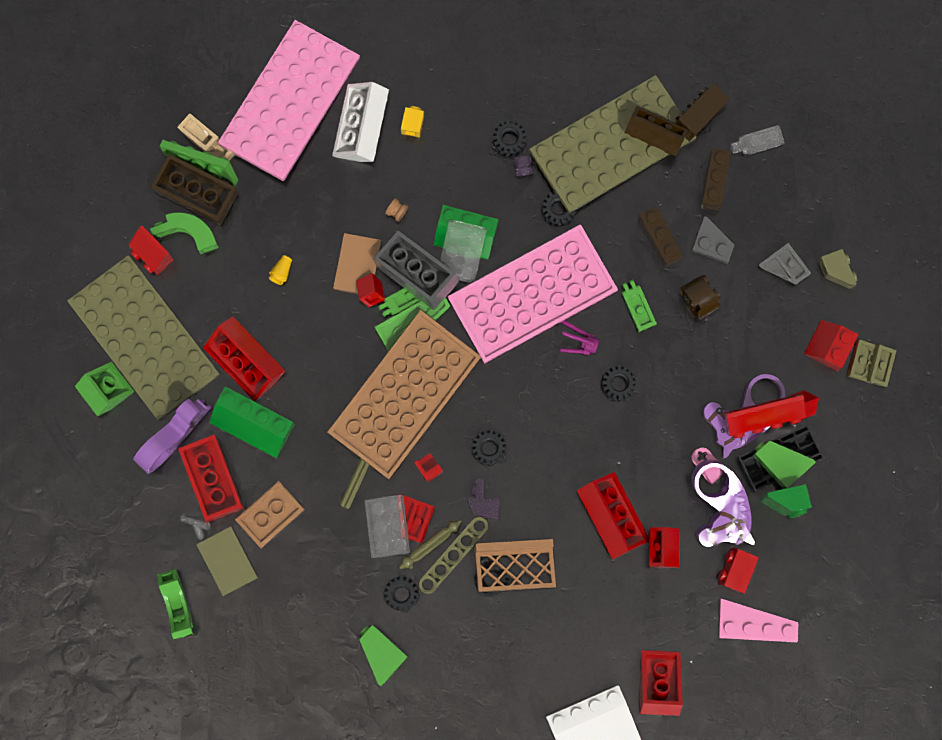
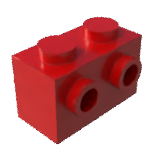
M650 527L649 567L679 568V528Z
M732 547L726 554L724 568L719 572L718 584L745 594L759 557Z

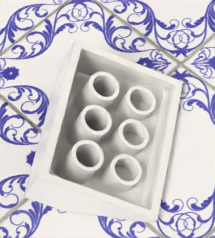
M619 685L546 716L555 740H641Z

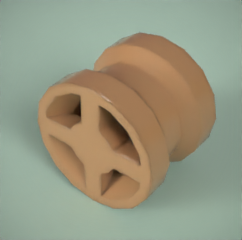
M395 198L385 214L393 216L399 222L407 212L408 206L406 204L402 205Z

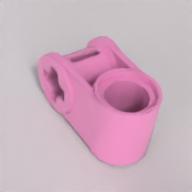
M699 448L691 456L696 466L704 461L697 459L699 454L702 453L705 454L704 460H717L707 448ZM711 467L703 471L702 475L710 484H713L725 474V471L718 467Z

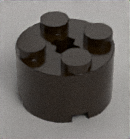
M704 274L679 288L681 297L684 295L686 297L685 305L699 321L718 310L721 306L719 293L716 289H711L709 286L710 282Z

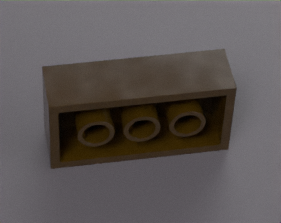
M170 154L167 156L151 186L155 193L220 226L238 195L236 187Z

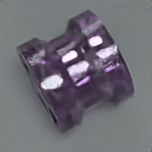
M522 156L514 159V164L516 165L515 175L525 176L534 173L531 167L532 157Z

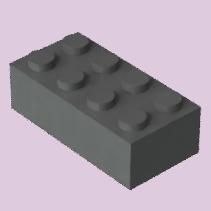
M397 231L373 258L378 269L433 310L438 307L459 283L454 271L400 231Z

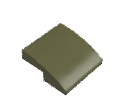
M860 339L856 340L847 376L887 387L897 350Z

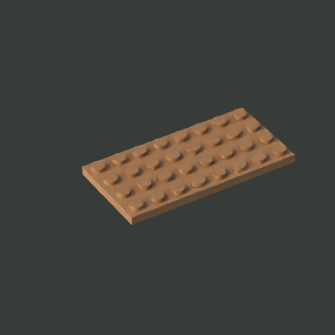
M420 310L327 433L387 479H390L481 356Z

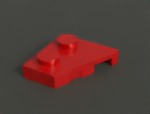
M400 494L399 500L401 501L402 509L400 515L403 522L402 536L422 543L435 506Z

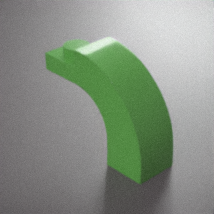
M187 213L167 214L165 216L168 222H158L154 224L153 228H150L155 239L175 232H185L191 235L196 242L200 254L219 248L210 228L199 218Z
M174 569L158 574V584L167 607L173 639L193 634L191 613L177 570Z

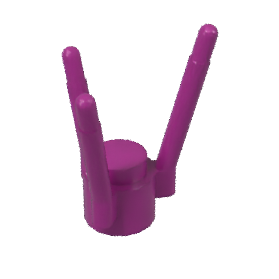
M565 320L561 322L584 335V338L563 331L562 335L582 342L581 347L584 349L561 348V352L589 355L590 352H596L599 339L595 338V335L589 334Z

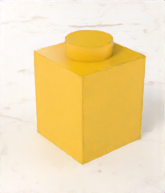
M415 106L405 107L401 126L402 134L420 137L424 120V111L421 108Z

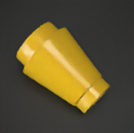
M282 255L269 272V279L278 285H283L287 281L292 259Z

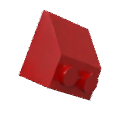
M143 226L138 229L129 243V247L132 249L130 253L136 260L141 258L145 262L143 267L150 274L154 272L158 275L174 260L169 252Z
M821 320L804 354L839 371L843 367L859 334L842 325Z

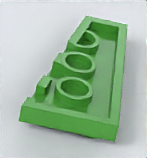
M162 140L160 148L165 156L170 154L186 163L190 162L192 166L202 171L208 170L214 177L220 180L222 177L229 179V184L235 186L237 184L238 178L228 159L215 157L206 151H196L190 146H181L175 141L168 142Z

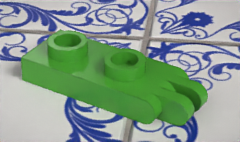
M632 279L629 280L630 289L626 282L622 283L624 291L621 293L638 332L655 326L657 323L640 285L636 286Z
M404 288L385 298V303L380 305L379 309L381 311L388 308L382 315L386 317L391 314L393 317L421 300Z

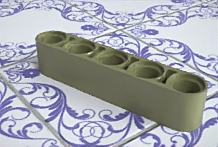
M477 517L473 519L421 578L419 587L423 593H433L488 530V523L484 518ZM481 521L484 523L485 528L483 531H476L474 524ZM462 537H471V545H462ZM455 550L459 553V558L456 561H451L448 558L450 551ZM438 565H443L447 569L446 573L442 576L437 575L435 572ZM425 580L433 582L434 585L431 590L423 588L422 584Z

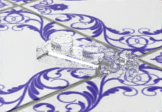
M777 125L743 135L739 138V142L731 144V150L733 154L743 151V154L750 155L783 145L785 142L780 127Z

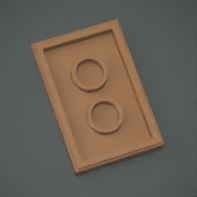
M344 233L333 287L334 290L358 294L356 281L371 273L374 275L376 273L377 267L373 258L380 251L382 240Z
M278 481L235 520L262 549L305 509Z

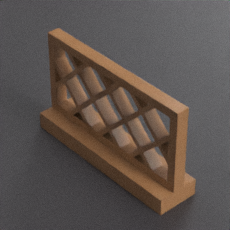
M553 539L475 544L473 549L476 561L478 592L556 587ZM540 553H548L549 561L545 566L536 559ZM522 554H526L532 559L526 567L517 561L518 557ZM507 555L512 560L507 568L498 562L501 556ZM480 557H488L493 561L487 570L480 564ZM533 561L542 568L537 576L527 569ZM514 562L523 569L517 578L508 571ZM494 564L504 571L498 579L489 572ZM543 571L547 572L550 575L551 583H543L538 579L539 575ZM524 572L533 578L530 584L524 585L519 580ZM505 573L514 579L510 586H505L499 581ZM486 574L495 581L491 587H482V578Z

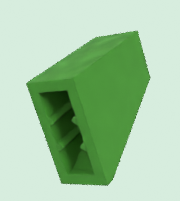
M768 441L766 444L761 442L754 449L756 451L753 455L754 458L783 489L790 487L816 463L813 459L772 441Z
M367 625L360 633L362 637L359 640L377 683L382 686L407 659V656L374 625L371 627Z

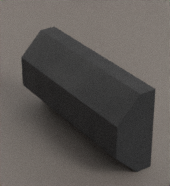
M808 424L772 440L776 444L813 459L816 463L825 459ZM753 449L737 458L747 483L756 492L777 481L754 458L753 455L756 451Z

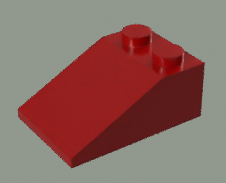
M642 650L640 714L679 716L683 706L680 652Z

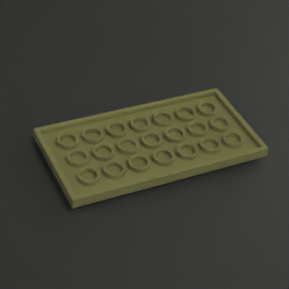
M656 75L529 149L530 154L569 213L670 155L659 148L650 146L646 142L624 133L636 106L671 122H677L675 118L680 111ZM685 138L681 147L690 142Z
M129 255L67 300L158 421L220 376L219 372Z

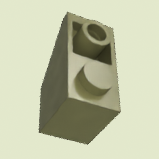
M843 249L822 256L818 260L826 279L848 289L856 286L857 276L854 271H851L849 256L847 253L844 254Z

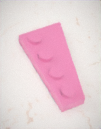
M720 599L719 638L798 642V622Z

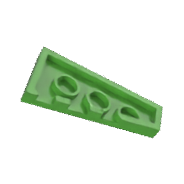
M445 297L438 307L433 310L420 301L374 328L387 351H389L420 310L435 321L450 307V304Z

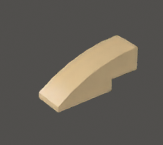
M191 114L177 127L203 152H209L218 158L224 157L229 161L235 155L231 151L219 146V137Z

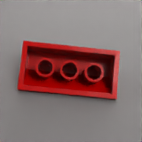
M234 317L221 323L203 347L254 402L260 399L277 383L285 372L278 362Z
M795 394L723 412L727 433L735 439L745 436V432L752 431L753 434L763 432V428L771 426V429L783 427L782 423L789 421L790 424L802 422L801 418L806 417L804 396Z
M615 472L594 480L577 490L612 559L650 541Z

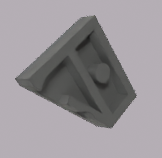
M704 216L692 252L728 264L734 244L708 217Z
M789 243L759 264L760 268L794 285H797L811 274Z

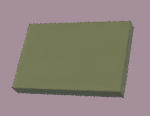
M232 527L197 544L223 596L258 578Z

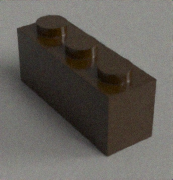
M714 83L709 88L705 87L698 94L700 98L698 100L694 98L687 105L689 109L686 112L682 110L675 118L677 120L676 124L689 129L685 136L689 142L730 99Z
M636 106L624 133L646 142L650 146L659 148L667 154L677 156L689 129Z
M712 148L700 208L720 210L731 151Z
M657 206L641 213L638 221L664 269L681 261L683 254Z

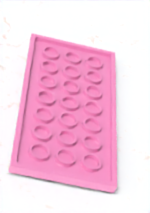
M295 20L222 135L218 145L284 181L360 59V55Z
M580 224L449 295L448 300L485 364L617 292L618 289Z

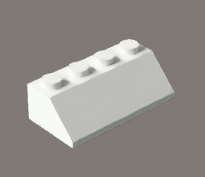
M374 82L348 84L332 156L358 162L374 161L389 89Z

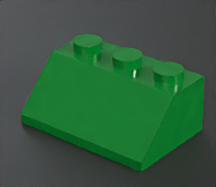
M443 205L434 246L489 260L498 227V219Z
M806 484L769 492L760 497V502L782 516L789 515L790 519L804 515L812 507Z

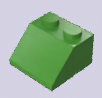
M112 362L84 374L75 385L97 416L110 411L134 392Z

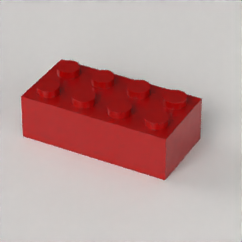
M215 434L178 449L206 522H212L244 509L219 440Z

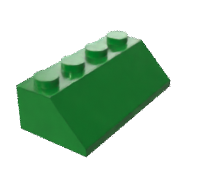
M224 387L209 421L210 424L275 458L280 454L295 426L292 421L227 387Z

